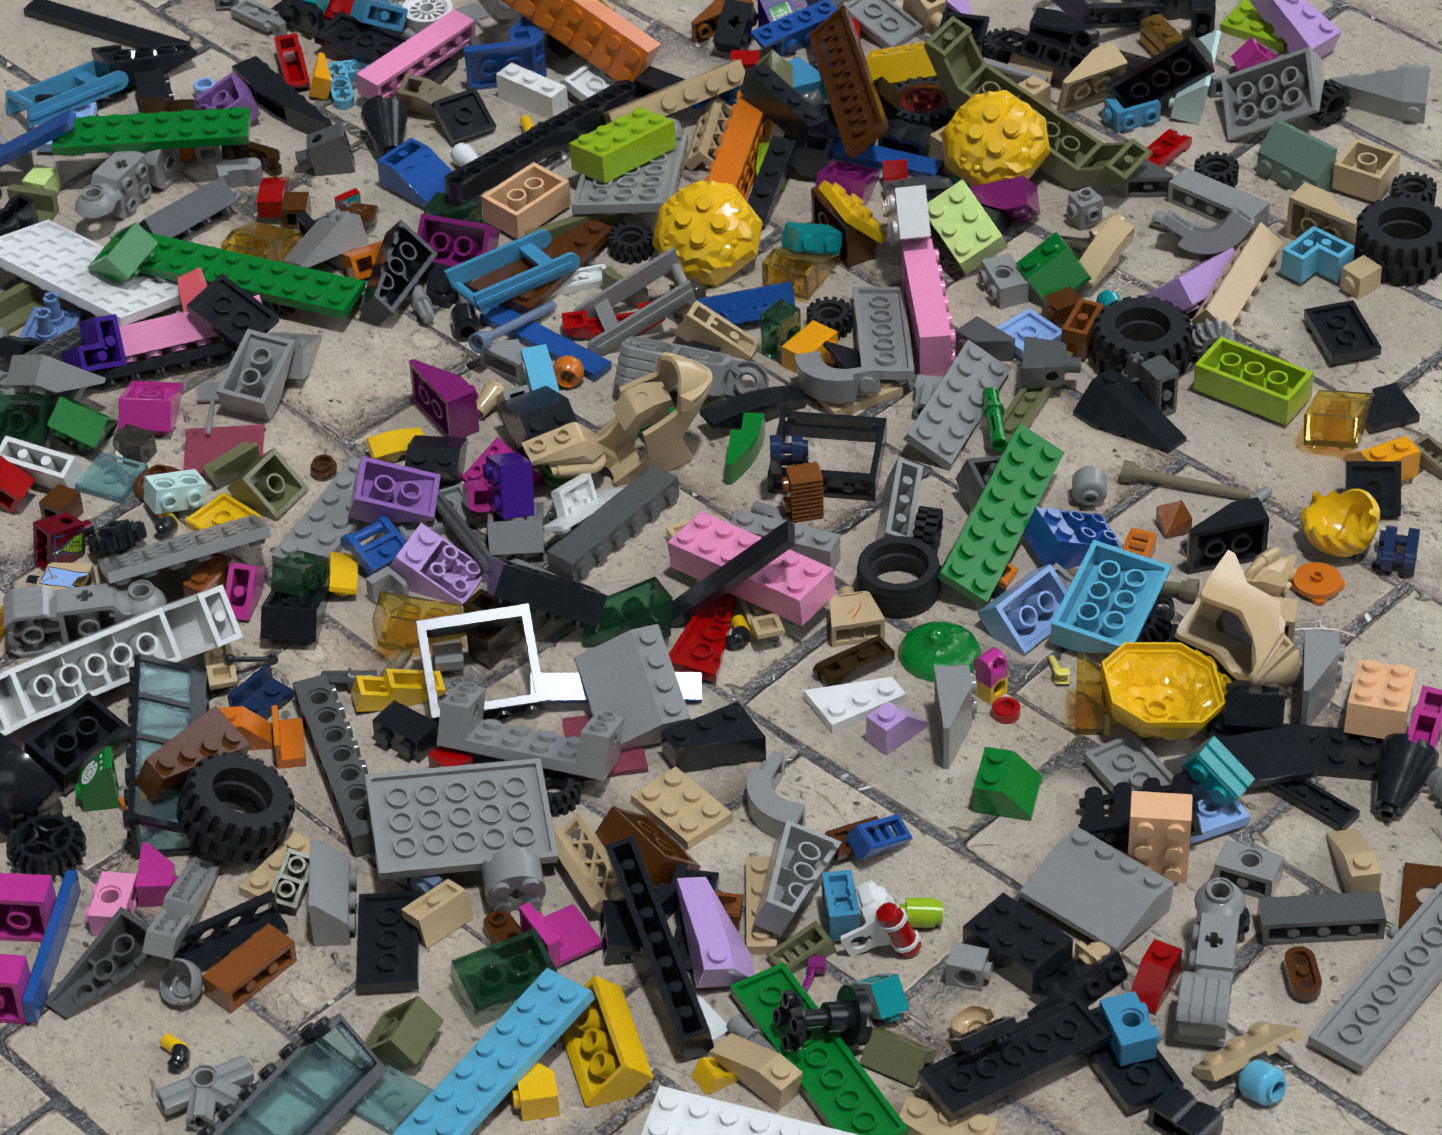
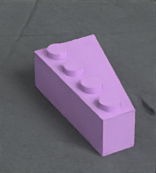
M1306 0L1250 1L1265 22L1273 25L1275 35L1278 38L1284 39L1288 45L1286 49L1290 53L1309 46L1320 58L1333 52L1342 31Z

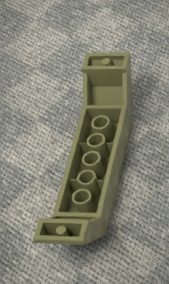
M954 16L925 42L924 48L950 106L954 110L958 111L959 107L965 104L972 95L988 91L1007 90L1020 100L1028 103L1032 109L1046 118L1050 154L1039 168L1069 189L1125 183L1150 157L1152 151L1133 138L1128 142L1103 143L987 64L973 39L972 29Z

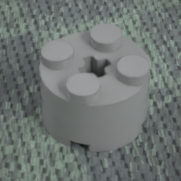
M507 848L494 853L493 859L488 863L485 860L481 867L487 903L494 911L502 910L511 913V911L519 910V906L530 902L535 910L542 906L541 901L545 897L546 887L541 861L536 853L533 856L528 854L527 849Z

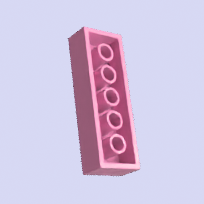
M932 239L901 241L902 287H904L919 374L944 376L955 360V351L951 348L952 345L956 344L955 330L950 329L952 328V315L947 313L949 312L948 296H946L945 281L942 280L941 264L937 265L939 264V251L933 248Z
M701 511L667 542L670 564L676 570L703 580L762 537ZM788 550L728 593L803 626L836 594L834 569L792 550Z

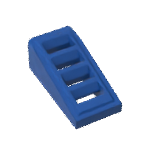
M895 814L856 825L847 834L846 839L858 860H864L910 842L913 837L900 815ZM889 825L892 827L897 837L894 836Z

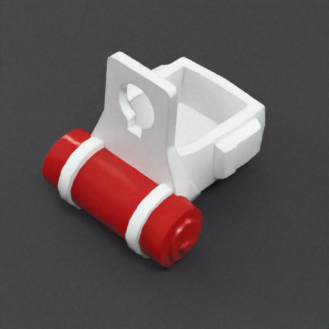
M872 880L856 886L855 890L866 923L862 927L840 936V940L848 954L855 956L874 947L891 944L893 949L902 957L908 958L916 955L921 948L920 936L918 931H914L910 925L906 911L898 908L889 892L884 887H879ZM856 937H868L865 943L855 946L851 944V941Z

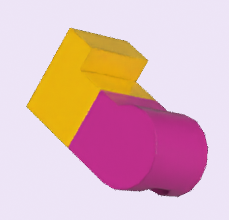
M992 647L973 662L977 680V693L974 695L989 705L1008 692L1007 659L1001 650Z

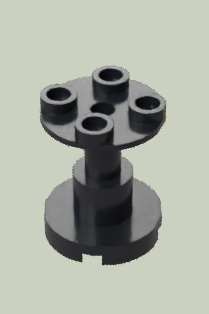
M858 984L843 985L838 991L836 1001L823 1002L820 1009L812 1010L804 1009L802 999L795 990H784L779 1007L773 1009V1022L780 1028L783 1051L799 1052L805 1043L806 1029L822 1028L826 1034L839 1033L841 1039L848 1047L865 1046L872 1033V1026L867 1027V1016H872V1007L865 988L862 986L856 987Z

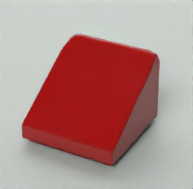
M907 159L882 161V181L908 178Z

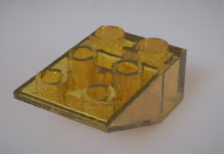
M255 222L233 229L221 243V249L282 262L302 236V232Z
M784 246L774 248L762 262L763 286L790 281L793 285L794 296L809 300L841 259V254L838 256L793 253Z

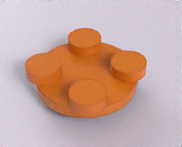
M1320 562L1301 565L1297 568L1294 577L1290 581L1292 583L1290 587L1292 592L1300 593L1310 598L1311 603L1316 606L1325 605L1327 598L1345 589V580L1342 579L1339 571L1331 565Z

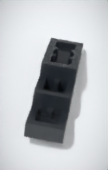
M796 385L775 386L749 391L724 399L701 409L700 415L712 429L742 428L743 413H765V418L780 417L781 410L805 408L808 398Z

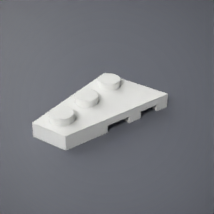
M588 62L565 78L562 85L567 86V90L583 101L614 84L616 80Z
M892 677L804 690V699L829 730L834 733L865 720L867 715L886 702L895 705L905 703L906 693Z

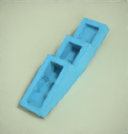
M546 344L521 348V356L530 391L548 386L560 393Z

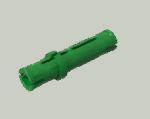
M988 387L982 392L984 400L983 414L988 423L991 448L996 452H1001L1008 443L1003 421L1004 407L1000 403L999 391L994 387Z

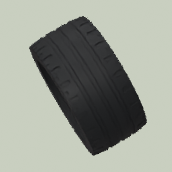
M890 536L876 540L865 547L859 556L857 565L858 592H870L884 617L906 619L921 615V613H925L935 604L939 595L940 580L936 578L940 571L938 556L927 543L913 537ZM891 571H905L914 573L920 578L908 583L894 584L882 581L877 577Z

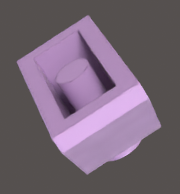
M886 702L866 716V741L885 755H888L926 729L928 723L908 708Z

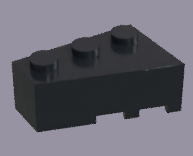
M738 701L661 732L664 759L671 768L676 766L683 773L712 769L714 764L730 762V766L739 765V761L756 758L757 762L766 761V737Z

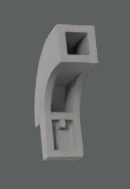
M1234 205L1227 216L1219 224L1212 227L1201 228L1194 226L1170 209L1163 217L1162 224L1165 225V230L1174 236L1179 234L1181 236L1177 246L1198 254H1215L1228 250L1238 244L1253 227L1255 219Z
M821 351L795 355L800 387L813 398L826 402L850 403L857 402L856 396L881 392L877 364L851 369H837L823 362Z
M773 750L768 760L762 762L760 769L751 767L748 772L747 805L749 815L754 824L766 835L776 839L786 820L805 827L806 818L804 804L786 800L774 792L785 771L784 753Z

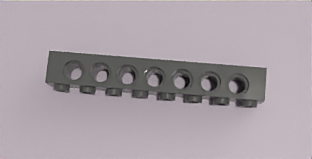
M326 674L292 682L296 706L301 718H303L304 727L354 856L356 858L375 853L364 776L368 774L365 760H359L361 753L357 740H351L353 732L350 722H344L343 720L346 719L342 702H336L338 700L336 687L334 684H329Z

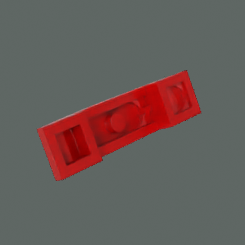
M651 302L637 303L638 310ZM587 310L561 313L563 332L565 334L593 339L605 331L599 316L588 318ZM635 312L621 313L615 315L618 322H620ZM664 317L660 319L659 321L655 322L654 324L642 330L641 332H644L659 325L660 323L665 321L666 318Z

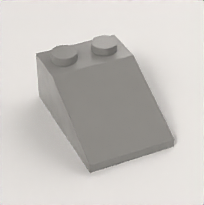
M340 209L326 212V217L318 219L282 261L287 264L308 268L369 243L360 215L350 213V211H340Z
M247 329L216 391L223 409L270 421L282 396L296 345L295 341Z
M270 332L269 334L295 341L296 345L286 382H301V379L303 380L310 373L322 335Z
M43 354L13 355L5 386L14 388V393L29 397L31 393L45 396V393H57L103 384L106 378Z
M534 502L535 516L502 519L493 510L489 511L487 527L490 554L496 555L497 558L505 559L512 557V554L523 553L524 557H535L539 555V552H544V503Z
M1305 630L1301 665L1300 724L1311 726L1334 696L1336 682H1342L1343 665H1338V661L1344 662L1345 644H1339L1340 632Z
M969 665L934 667V710L943 769L950 768L972 726V714H977L976 697H972V694L977 693L976 676L970 675Z

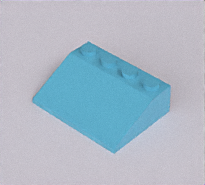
M1093 540L1051 623V643L1075 652L1113 653L1124 642H1137L1172 570V565Z

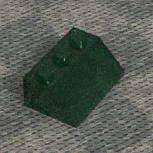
M0 394V445L4 437L9 436L45 447L51 427L47 426V423L53 413V398L39 395Z
M536 928L452 960L450 978L462 1003L477 1015L518 999L546 968L555 972L557 970Z

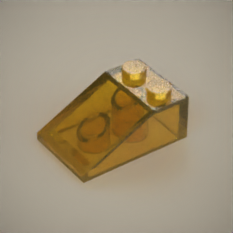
M1319 390L1304 413V445H1311L1314 449L1338 447L1342 451H1351L1354 448H1358L1363 438L1372 393Z
M380 591L372 618L377 645L388 651H407L419 648L416 621L463 614L461 605ZM466 633L429 638L428 644L431 645L464 637Z

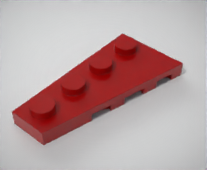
M726 593L691 618L669 652L674 671L701 672L702 679L717 683L727 643L726 638L729 635L736 607L735 595Z

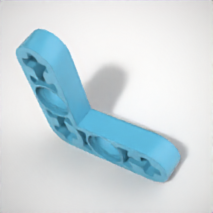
M356 59L328 64L332 78L330 95L336 109L348 110L355 105L354 92L350 81L357 80V73L361 71L355 69H364L369 64Z

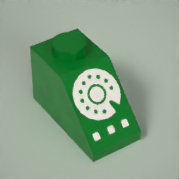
M105 747L80 771V783H75L77 801L82 800L84 812L119 808V784L111 747Z

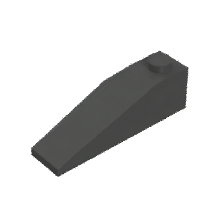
M120 907L44 1003L67 1020L147 962L151 955L142 953L146 930L150 925Z

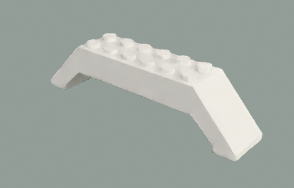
M223 584L151 609L1 670L0 732L3 735H8L28 723L71 706L88 692L92 696H96L130 682L129 667L134 666L135 654L178 662L242 638L243 635ZM145 662L142 663L144 675L163 667H157L158 665L150 663L145 664Z

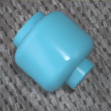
M1260 1059L1251 1061L1241 1069L1238 1076L1241 1094L1262 1106H1270L1278 1102L1286 1092L1287 1083L1283 1071Z

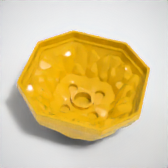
M1007 90L988 91L972 95L965 104L959 107V110L941 132L946 168L972 187L1020 176L1030 179L1050 154L1046 118L1032 109L1028 103L1020 100Z
M698 180L679 189L677 193L658 209L652 245L660 255L674 247L681 268L691 284L717 287L757 257L763 222L733 184L720 183L713 180Z
M1124 642L1101 663L1103 689L1107 707L1113 719L1132 729L1140 737H1163L1165 740L1170 741L1174 739H1188L1200 732L1225 707L1226 701L1215 663L1181 642Z

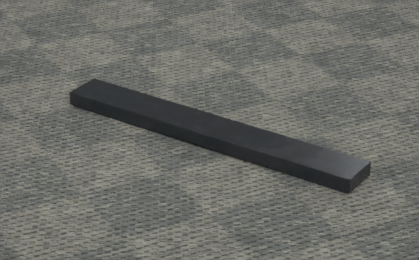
M33 0L24 8L25 16L136 48V44H144V46L153 49L157 48L159 44L188 43L190 45V41L49 0Z

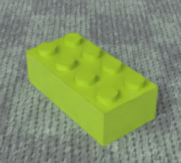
M642 107L634 109L633 112L625 116L617 117L615 121L599 126L596 130L581 135L578 139L569 143L572 170L603 183H607L677 147L674 120Z
M1220 336L1196 362L1193 389L1287 425L1312 397L1314 372Z

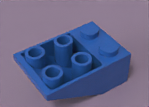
M411 137L377 160L379 183L431 212L446 203L444 178L452 170L429 146Z
M1035 507L1029 518V523L1023 532V536L1043 566L1048 564L1053 566L1058 563L1066 570L1081 565L1093 540L1120 549L1123 548V545L1118 540V536L1109 527L1106 519L1098 513L1088 514L1075 510L1064 511L1052 507Z

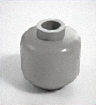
M1086 466L1074 473L1072 476V495L1075 501L1084 506H1095L1105 500L1107 497V477L1101 469Z

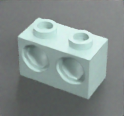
M196 469L144 476V501L155 514L202 508L206 505L207 482Z

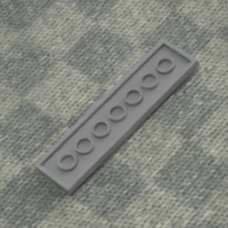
M1442 883L1435 888L1308 1037V1044L1362 1074L1442 979Z

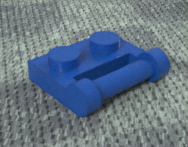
M380 516L375 519L373 524L353 534L348 533L340 539L342 547L352 553L369 576L390 566L407 542L386 516ZM377 533H384V536L365 546L360 544V542Z

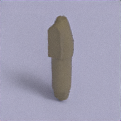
M407 644L402 648L394 661L385 666L380 677L384 676L386 668L402 669L411 656L413 646Z

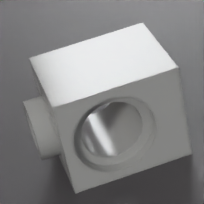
M953 942L945 964V984L981 992L985 980L990 981L993 972V962H989V949Z

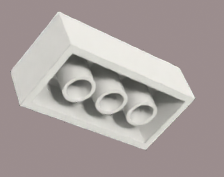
M926 185L894 188L885 197L884 202H882V215L887 217L888 221L887 227H884V233L887 235L885 241L890 242V248L901 247V241L928 239L931 236Z

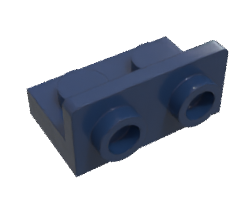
M265 664L238 687L234 688L227 697L229 707L243 706L268 720L272 716L271 706L277 705L279 711L294 699L293 689L274 679L271 667Z

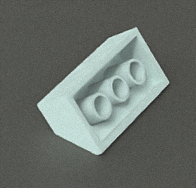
M1219 30L1199 38L1212 54L1213 64L1221 35ZM1212 74L1170 97L1168 107L1172 108L1170 118L1199 124Z

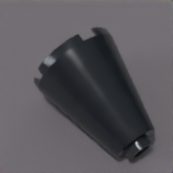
M377 95L368 99L362 105L361 120L378 157L381 158L404 142L409 110L407 103L396 95H390V98H383L382 95Z
M1393 733L1386 735L1381 744L1374 805L1380 815L1389 819L1403 815L1438 765L1439 753L1435 748L1421 739L1418 740V743L1408 740L1410 735Z

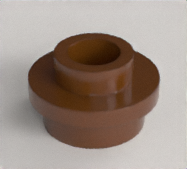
M318 455L313 459L310 466L311 473L318 478H329L336 473L337 463L330 455Z

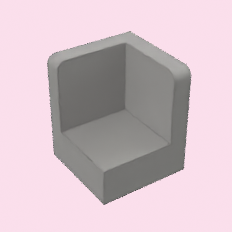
M389 566L366 578L368 599L387 615L410 603L408 583Z

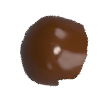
M354 203L351 207H346V204H343L340 211H350V213L359 214L363 227L366 229L375 223L379 206Z

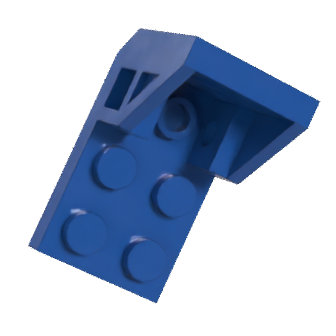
M524 16L509 29V41L464 47L468 89L474 87L477 90L497 88L496 74L510 63H514L544 77L547 76L543 31Z

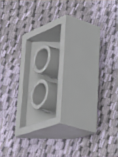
M310 839L308 909L314 947L351 945V932H356V915L351 914V910L357 909L356 891L352 892V888L357 887L356 869L351 870L349 857L317 839Z

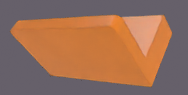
M271 706L274 748L278 769L307 766L303 718L280 720L278 706Z

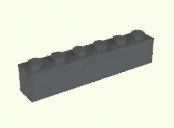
M654 464L547 551L549 571L557 576L576 582L585 577L600 562L605 561L618 547L623 546L629 538L641 531L653 518L658 517L664 509L679 498L678 477Z

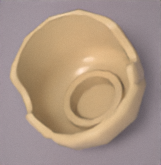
M971 1004L960 1009L955 1016L951 1017V1029L956 1037L996 1020L997 1016L993 1008Z

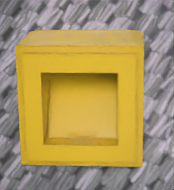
M713 1057L700 1058L692 1072V1078L706 1095L717 1092L739 1080Z

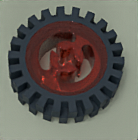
M920 76L917 77L915 82L913 78L907 79V84L901 81L898 83V86L894 85L901 93L899 108L895 114L887 116V121L890 119H900L911 125L929 127L935 132L948 125L957 111L951 108L938 78L936 81H933V77L928 76L927 80H923V77Z

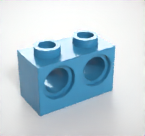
M852 870L822 872V901L829 937L832 941H841L840 936L860 927V910Z

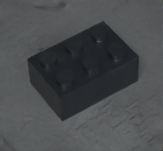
M88 692L24 741V752L59 784L64 791L63 794L66 795L75 788V783H80V771L105 747L112 748L113 757L128 747L126 730L129 726Z
M1005 893L999 895L963 926V944L989 949V962H993V971L1028 995L1039 986L1043 979L1052 977L1062 970L1061 968L1064 964L1072 961L1073 938Z

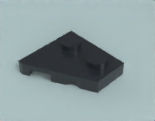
M431 262L427 268L426 296L431 299L432 305L450 309L458 299V293L451 287L444 273V270L451 268V266ZM473 280L464 283V285L467 287V284L471 283Z

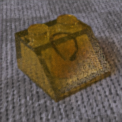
M1077 653L1075 734L1110 736V724H1116V721L1107 707L1101 666L1084 653Z

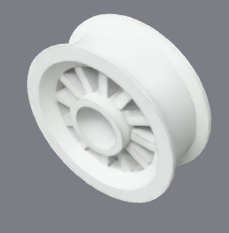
M406 0L402 5L408 9L404 29L410 28L416 34L452 11L451 0Z

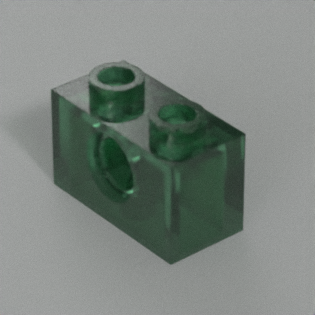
M779 299L760 314L762 355L782 364L781 346L801 331L800 308Z
M298 550L274 562L271 590L300 597L325 584L329 576V568L327 567L328 557Z

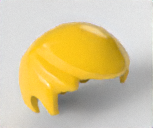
M1349 489L1341 494L1332 490L1326 496H1322L1318 491H1314L1311 503L1308 508L1306 506L1303 508L1300 519L1308 540L1315 548L1334 557H1350L1365 551L1370 546L1378 529L1380 509L1376 500L1367 491L1362 489Z

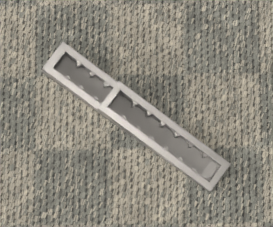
M197 856L192 857L165 895L162 909L146 930L142 953L169 960L173 959L221 870V862Z

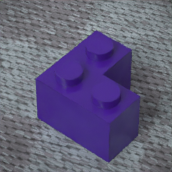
M116 314L94 317L79 322L83 346L62 352L64 363L91 373L127 365Z
M518 452L486 455V464H483L482 471L484 479L494 487L495 495L491 497L493 511L502 519L535 516L532 462Z

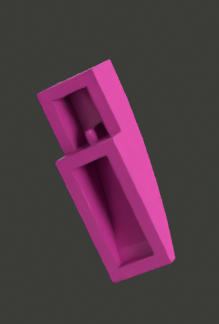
M1422 685L1417 707L1414 709L1407 734L1410 735L1408 740L1418 743L1419 739L1424 740L1436 750L1442 734V690Z

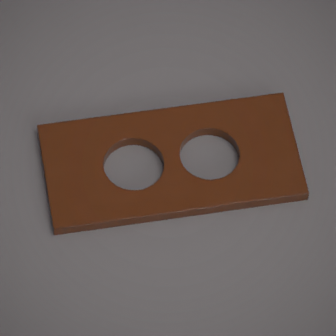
M1405 862L1399 930L1423 904L1417 898V892L1424 888L1435 889L1442 883L1441 866Z

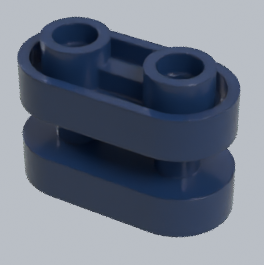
M802 434L792 435V443H781V435H770L771 474H782V466H792L793 464L797 466L798 464L809 463L808 440H803Z
M1387 525L1386 530H1380L1379 546L1383 547V549H1377L1376 565H1381L1380 571L1392 572L1393 564L1404 565L1403 574L1414 575L1420 529L1409 528L1408 536L1397 535L1398 526ZM1396 546L1406 547L1405 554L1395 553Z

